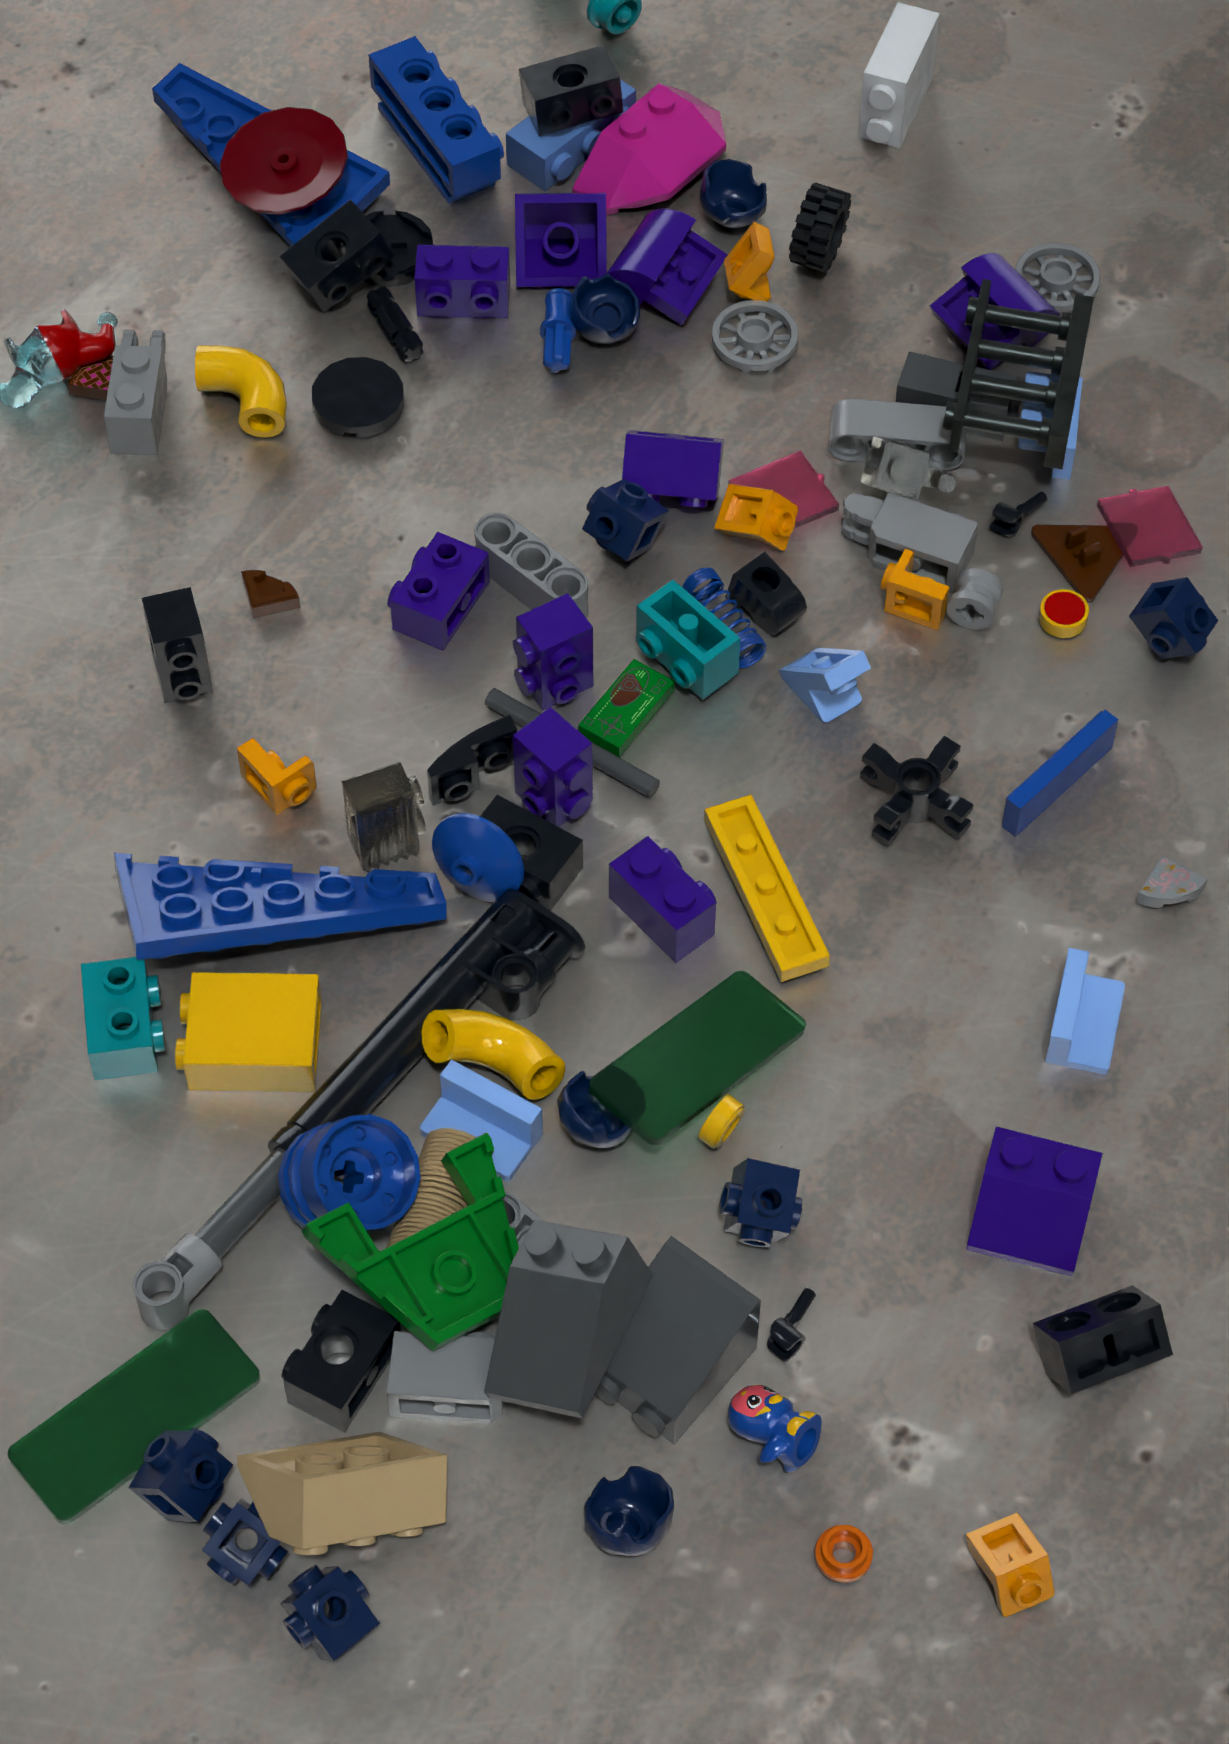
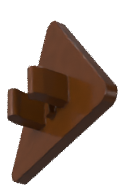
M1037 524L1031 530L1033 539L1074 591L1082 595L1087 603H1092L1137 534V530L1133 526Z

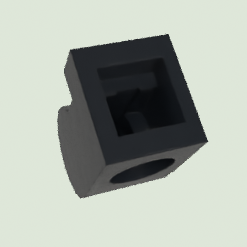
M765 551L736 571L731 578L727 591L731 593L730 600H736V609L744 607L750 613L754 622L770 635H776L807 611L806 601L801 591Z

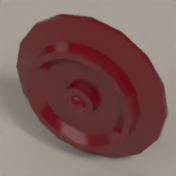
M285 107L264 112L242 125L227 142L220 162L223 185L236 203L256 213L281 215L305 209L327 196L342 178L348 159L345 136L331 118L313 109Z

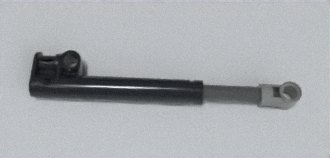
M508 889L503 892L289 1119L286 1127L281 1128L268 1142L270 1155L194 1235L190 1233L185 1234L160 1261L148 1263L139 1269L134 1277L133 1289L142 1320L146 1325L155 1330L166 1331L176 1328L185 1320L189 1311V1302L222 1268L220 1259L279 1197V1169L285 1151L295 1138L318 1125L334 1122L348 1116L368 1115L424 1055L421 1031L423 1022L433 1010L466 1009L477 999L507 1019L524 1020L531 1017L540 1007L542 993L555 980L556 970L568 957L576 959L585 951L584 940L575 928L524 893L515 889ZM513 985H523V986H525V987L520 988V989H511V988H508V987L513 986ZM162 1291L172 1292L164 1300H151V1297L156 1293Z

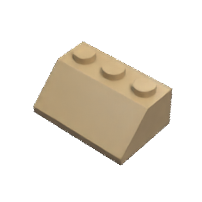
M382 1432L237 1455V1467L268 1536L291 1545L292 1551L296 1554H324L328 1551V1545L337 1543L351 1546L371 1545L376 1542V1536L384 1534L399 1537L418 1536L423 1533V1527L446 1523L447 1454Z

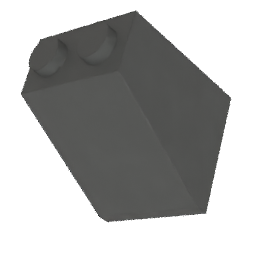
M671 1236L648 1267L653 1276L595 1394L608 1404L617 1402L631 1412L636 1424L647 1434L653 1437L662 1435L675 1445L757 1349L761 1300Z

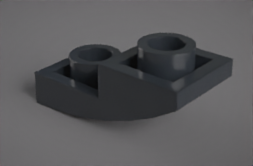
M510 715L493 721L463 737L441 754L427 769L429 799L433 806L446 801L461 800L470 793L480 790L479 772L487 769H499L514 761L513 735L518 730Z

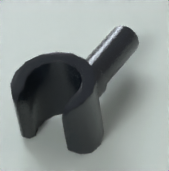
M1039 492L1023 504H1019L1016 508L999 502L993 509L992 515L995 519L989 525V528L1005 536L1014 537L1019 531L1023 519L1033 510L1047 502L1046 494Z
M805 1288L785 1318L780 1317L771 1325V1336L767 1340V1347L784 1362L793 1358L805 1342L806 1337L796 1327L816 1296L815 1292L809 1288Z

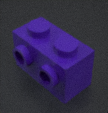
M417 245L414 278L417 316L508 319L510 297L509 247Z
M629 430L625 438L622 479L642 486L647 491L648 496L657 502H660V495L679 497V505L707 507V500H716L719 496L724 439Z
M437 531L428 546H422L417 551L411 570L403 582L397 581L389 593L387 605L391 608L392 630L444 651L490 583L489 553Z
M569 593L516 617L517 639L513 640V648L517 656L518 668L514 670V677L519 689L526 697L532 695L543 711L558 703H567L573 700L579 693L594 687L593 626Z
M549 707L513 735L515 793L521 798L523 805L529 812L560 827L570 818L577 819L582 816L593 801L592 743L552 707Z
M647 836L609 863V898L675 963H678L715 935L717 902L713 892L702 881L695 882L682 869L680 861L668 848L661 849Z

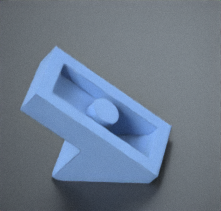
M816 648L781 668L779 673L786 684L820 721L827 723L861 703L862 697L856 686V677L871 669V666L863 650Z

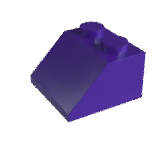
M606 193L515 194L516 287L577 286L580 279L585 276L590 280L599 278L607 273Z
M996 1126L966 1250L1073 1277L1103 1153Z

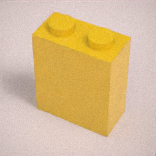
M192 972L190 993H181L180 1022L181 1024H187L186 1038H177L175 1048L176 1070L185 1071L188 1090L316 1092L322 1010L319 974Z

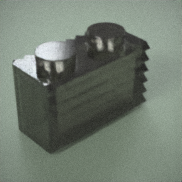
M397 762L341 780L347 834L362 870L369 873L372 867L379 869L381 864L389 866L391 861L398 863L400 858L408 860L410 855L417 857L420 852L419 835L427 833L419 808V806L424 805V797L416 776L407 777L401 762Z

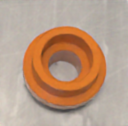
M850 1525L833 1526L823 1532L816 1543V1564L820 1571L833 1581L841 1583L856 1581L863 1577L871 1566L873 1558L872 1544L865 1533ZM838 1549H847L853 1554L854 1559L848 1563H841L834 1558L833 1553Z

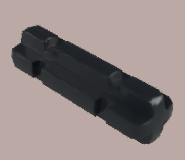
M380 286L376 290H370L366 296L368 299L367 306L372 314L378 317L377 322L391 344L396 346L395 350L401 360L410 362L414 358L419 359L423 355V342L418 334L412 331L413 326L398 303L393 302L395 298L390 290L384 286Z

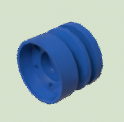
M372 1114L348 1116L334 1122L318 1125L297 1136L285 1151L278 1173L280 1197L290 1217L302 1228L308 1222L349 1202L367 1232L383 1229L401 1219L415 1201L420 1183L418 1155L409 1137L392 1121ZM334 1173L336 1177L343 1178V1185L342 1182L334 1180Z

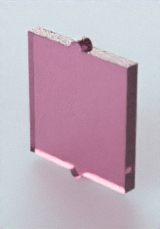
M801 450L728 481V484L774 490L797 505L798 513L794 529L839 510V503L824 484V475L821 473L817 474Z
M1169 486L1143 491L1130 489L1127 494L1098 499L1097 507L1130 567L1160 561L1164 564H1169L1171 559L1201 554L1203 546Z

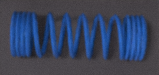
M707 567L690 574L685 580L683 588L703 604L704 607L720 594L726 593L728 595L725 601L718 604L714 609L709 610L711 613L714 614L715 611L721 609L727 603L734 604L732 610L718 618L722 621L731 614L739 612V619L728 627L731 629L743 621L747 623L745 629L737 633L741 638L740 653L753 644L755 646L740 656L739 668H746L758 662L766 651V643L755 628H749L750 620L743 618V610L736 609V600H730L731 593L723 590L724 583L713 568ZM711 579V581L702 589L693 592V590L703 581Z

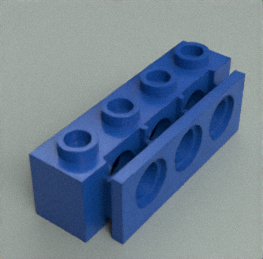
M414 36L368 54L371 88L382 101L378 103V110L448 204L495 185V181L501 179L500 159L504 157V150L500 139L495 133L490 134L484 127L474 105L468 106L461 96L456 81L452 77L447 78L442 72L433 51H426L417 37Z

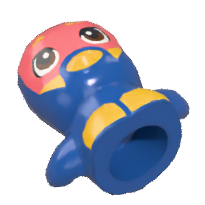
M764 1385L744 1387L733 1396L729 1404L728 1422L731 1429L739 1436L750 1441L765 1444L760 1453L759 1459L761 1463L772 1462L778 1458L783 1464L784 1471L791 1473L808 1462L815 1452L821 1434L822 1421L820 1415L811 1411L801 1413L794 1411L793 1404L788 1398L781 1396Z

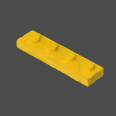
M752 794L704 809V822L780 981L784 982L829 967L830 954Z

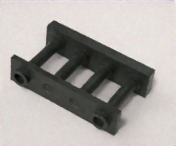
M982 279L979 298L969 297L965 325H971L972 331L957 403L948 401L945 411L943 430L951 431L949 451H959L963 428L1037 440V446L1047 447L1044 467L1063 469L1094 297L1075 294L1072 313L1062 312V316L990 305L988 302L992 280ZM985 323L1056 334L1058 335V340L1066 341V347L1056 346L1055 351L986 340L982 339ZM984 358L1052 370L1051 375L1060 376L1059 383L1049 381V386L974 373L977 359ZM970 393L1042 404L1045 405L1044 410L1053 411L1052 418L1042 417V422L968 410L967 407Z

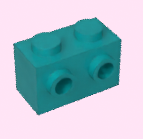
M673 579L636 606V642L638 647L647 657L651 659L656 658L664 665L681 687L690 688L704 700L739 673L741 638Z
M136 957L81 964L87 1051L94 1081L158 1073L156 1052L166 1051L162 1019L153 1020L152 1007L162 1005L158 975L148 976L145 959L137 960Z

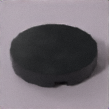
M395 210V215H384V211H377L366 215L380 231L395 257L388 261L378 273L371 275L364 282L375 286L394 287L406 285L414 281L417 245H433L430 228L420 218L408 212Z
M353 357L334 362L318 374L312 385L313 412L319 423L333 434L344 436V432L349 434L356 433V438L371 437L389 429L398 421L402 413V406L404 404L403 382L397 372L383 361L368 357Z

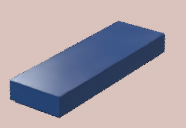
M1107 710L1100 711L1006 797L1002 827L1016 837L1113 748L1119 719Z

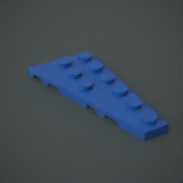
M181 63L175 66L152 88L154 102L220 172V162L227 142L242 125L264 112L272 111ZM347 150L348 159L342 178L327 196L302 210L281 215L260 214L290 246H293L350 199L363 212L390 185L389 171Z
M114 853L116 876L137 960L149 958L163 959L172 955L202 951L216 952L225 948L255 944L269 945L278 941L301 938L314 939L326 935L354 931L369 932L377 928L407 924L421 925L430 921L447 919V902L436 873L374 869L366 877L341 875L340 867L320 866L319 874L293 872V864L213 859L207 862L204 867L180 865L179 857L159 856L158 864L132 862V854Z

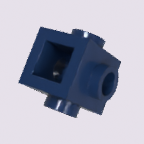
M622 479L606 488L602 486L595 491L587 504L586 509L590 513L582 530L595 538L601 548L616 553L624 560L629 561L651 549L669 510L649 497L647 491L642 486Z
M1188 577L1152 583L1129 615L1146 639L1149 647L1160 659L1195 655L1204 648L1208 635L1219 621Z
M750 1158L733 1168L732 1180L725 1183L720 1198V1214L726 1215L723 1231L740 1234L739 1242L757 1247H770L772 1241L776 1242L789 1235L791 1229L795 1230L797 1228L802 1213V1198L796 1197L800 1169Z
M190 1428L189 1431L164 1430L147 1447L144 1453V1463L128 1488L167 1521L199 1522L207 1507L211 1506L221 1495L224 1488L223 1481L233 1464L217 1451L219 1448L218 1442L202 1430Z
M242 1498L233 1509L223 1502L202 1530L211 1537L202 1549L203 1552L211 1557L206 1563L207 1566L233 1585L240 1579L249 1586L258 1573L265 1579H268L288 1552L280 1545L281 1541L268 1536L254 1502L250 1505ZM250 1528L255 1531L258 1542L254 1548L246 1550L239 1547L236 1542V1534L240 1529Z
M316 1564L311 1566L289 1583L288 1587L292 1594L280 1603L289 1615L283 1620V1623L290 1635L303 1649L311 1645L321 1660L334 1661L380 1624L364 1602L369 1597L364 1584L353 1571L347 1569L342 1572L339 1566L325 1567L323 1570H320ZM326 1601L329 1605V1612L327 1616L324 1613V1604Z

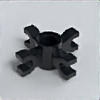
M943 736L927 759L911 758L901 764L882 747L875 743L871 745L862 755V762L867 765L860 772V778L874 786L883 787L893 794L891 800L883 804L874 814L873 820L878 825L872 830V837L889 846L906 822L919 824L931 818L958 839L971 825V820L966 817L972 812L974 804L960 796L951 795L940 788L941 782L951 776L958 768V761L953 758L960 752L961 745Z

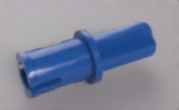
M562 288L552 289L547 292L545 298V320L540 325V335L544 340L543 365L549 367L552 373H558L559 370L568 369L570 366L571 341L576 336V326L571 319L570 302L572 293Z

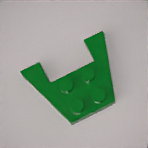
M487 1132L447 1152L441 1160L467 1202V1207L382 1251L376 1248L349 1202L308 1222L302 1230L304 1237L432 1351L500 1316L509 1268L519 1250L515 1230L509 1226L503 1202L506 1194L502 1179L497 1177L492 1158L494 1147L492 1139Z

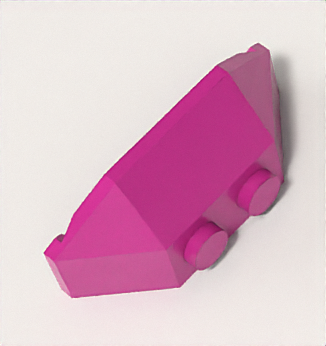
M658 83L601 131L572 188V193H606V216L619 213V209L638 208L669 200L726 151V139L720 112L687 91Z

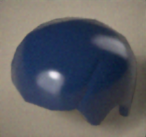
M732 159L714 161L704 170L699 197L700 203L708 217L724 227L742 228L750 226L766 211V183H761L760 185L756 183L752 174V166L746 162Z
M610 274L590 280L585 276L580 279L572 293L570 302L572 322L575 324L579 334L589 341L611 344L627 338L635 330L640 318L639 298L628 284L613 278Z
M610 1067L594 1076H586L584 1071H580L563 1087L557 1099L560 1122L570 1135L579 1143L597 1148H611L622 1143L645 1114L644 1096L635 1082L618 1070Z
M640 1466L629 1467L623 1477L614 1481H609L603 1477L597 1483L584 1505L585 1530L599 1547L609 1554L624 1556L646 1554L660 1544L671 1527L674 1512L673 1490L660 1474Z

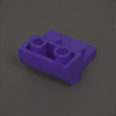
M657 209L649 212L644 217L606 274H610L613 278L628 284L639 298V306L644 300L682 326L728 254L691 230L696 222L695 218L677 210Z
M997 253L983 254L964 264L961 269L965 277L929 305L933 315L967 350L972 331L971 325H965L969 297L979 298L982 279L992 280L988 302L990 305L1061 316L1003 256ZM985 323L982 339L1034 347L1049 333ZM984 358L977 359L988 370H991L1001 362Z

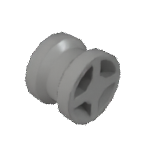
M975 568L965 569L958 574L954 585L955 593L951 595L946 607L947 614L952 621L965 628L985 629L993 622L996 614L995 605L999 603L1004 591L1003 584L998 577L988 571Z

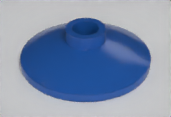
M456 813L443 819L434 830L432 850L435 860L446 878L459 890L475 899L495 902L506 890L520 889L525 873L522 857L511 838L497 825L478 815Z

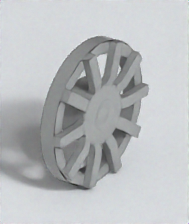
M1064 243L1041 244L1027 250L1016 264L1015 269L1021 275L1024 273L1038 278L1028 280V282L1034 288L1040 286L1041 288L1038 292L1043 297L1047 293L1051 294L1050 300H1046L1058 312L1072 311L1074 298L1071 296L1070 291L1079 295L1091 296L1095 299L1099 289L1100 270L1097 263L1088 253L1073 245ZM1047 254H1058L1057 258H1050L1048 260L1043 257ZM1064 255L1075 258L1078 261L1073 264L1069 260L1064 259ZM1035 259L1040 265V270L1026 265ZM1084 266L1091 274L1076 276V272ZM1092 283L1089 290L1076 284ZM1058 295H1062L1065 301H1057Z
M748 300L735 303L724 309L717 316L712 327V344L724 364L728 363L733 367L742 369L744 373L765 370L773 372L776 367L793 357L798 343V328L793 317L782 307L767 301ZM754 311L759 312L758 316L753 315L746 317V315L744 314L747 312ZM766 314H770L779 320L772 324L766 319ZM737 316L740 322L736 327L727 323V321ZM784 326L789 330V334H773ZM721 329L737 335L734 337H719ZM773 342L789 344L785 349H782L773 344ZM737 344L731 351L725 348V346ZM769 350L776 355L769 358L766 351ZM743 351L747 352L745 358H741L738 355ZM754 354H759L761 360H753Z

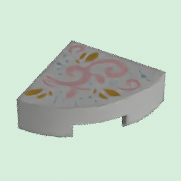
M1161 856L1139 891L1137 903L1153 908H1162L1163 904H1175L1183 901L1188 903L1196 899L1203 892L1208 878Z

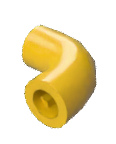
M224 345L197 346L195 353V381L197 390L199 392H226L238 396L240 399L238 423L246 433L262 438L274 437L280 434L285 427L287 401L284 383L271 364L243 348Z
M448 1009L433 1010L423 1022L421 1031L422 1044L429 1059L435 1063L450 1062L452 1059L455 1062H469L487 1067L504 1076L527 1099L537 1100L544 1098L559 1086L566 1070L565 1062L533 1032L507 1018L484 1011Z

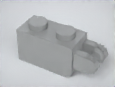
M124 329L121 345H115L104 412L110 453L157 455L167 394V374L164 362L166 350L165 333L161 330H153L150 346H138V337L135 330Z
M857 492L856 494L851 493L846 499H843V515L846 516L841 521V534H844V537H848L849 540L854 539L855 542L869 546L868 558L873 567L886 570L890 562L897 564L904 549L914 551L913 574L929 577L938 583L950 586L949 593H955L954 585L958 574L967 568L974 554L979 522L967 519L957 513H949L923 504L916 499L905 498L888 492L884 501L869 495L863 496V493L858 494Z
M394 1331L387 1385L389 1416L491 1424L503 1414V1404L505 1402L488 1398L484 1393L495 1337L484 1332H470L432 1351L410 1331Z

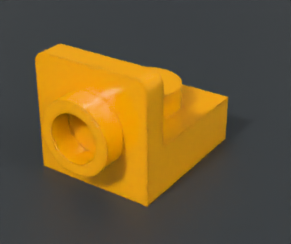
M753 222L724 259L728 287L740 298L767 302L771 298L767 272L771 268L775 256L769 228Z
M728 484L714 529L727 536L759 540L776 550L784 551L795 527L798 506L774 490Z
M904 549L897 564L892 562L888 564L881 581L880 589L886 591L884 612L938 631L946 615L950 586L938 583L929 577L913 574L914 551Z
M254 738L237 747L241 777L276 815L290 806H297L303 803L317 788L314 763L308 756H304L290 766L285 767L280 757L273 750L266 752Z
M1018 1513L966 1533L968 1550L994 1586L997 1607L1004 1617L1033 1607L1054 1596L1049 1555Z

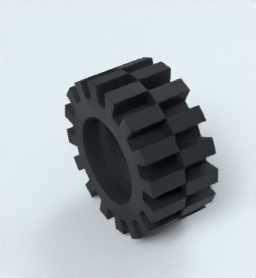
M816 182L811 185V188L806 192L805 200L801 203L800 214H797L795 220L797 223L792 231L791 237L793 240L789 246L790 262L822 272H827L830 269L832 260H835L837 256V249L841 246L842 235L846 231L847 225L845 224L849 218L850 211L848 210L851 206L850 193Z

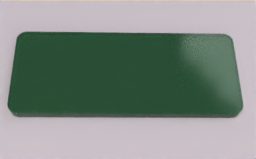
M736 971L590 1079L588 1090L594 1098L644 1141L651 1145H659L804 1034L806 1021L749 973Z
M197 1310L12 1444L7 1453L9 1461L60 1524H71L136 1476L144 1463V1453L147 1447L164 1430L189 1431L190 1428L199 1429L256 1387L260 1382L259 1369L208 1310Z

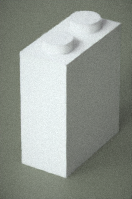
M900 2L897 3L864 71L859 138L900 149L933 79L940 13Z

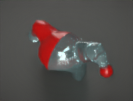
M64 309L61 311L63 319L60 325L36 326L20 346L15 345L9 337L4 339L7 352L16 368L8 383H0V401L10 407L24 408L45 385L62 382L71 377L81 366L96 363L110 357L116 345L114 329L118 323L116 316L108 311L101 313L97 320L100 331L91 334L82 332L69 312Z

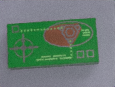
M633 659L579 723L578 731L589 741L620 758L672 695L675 681Z

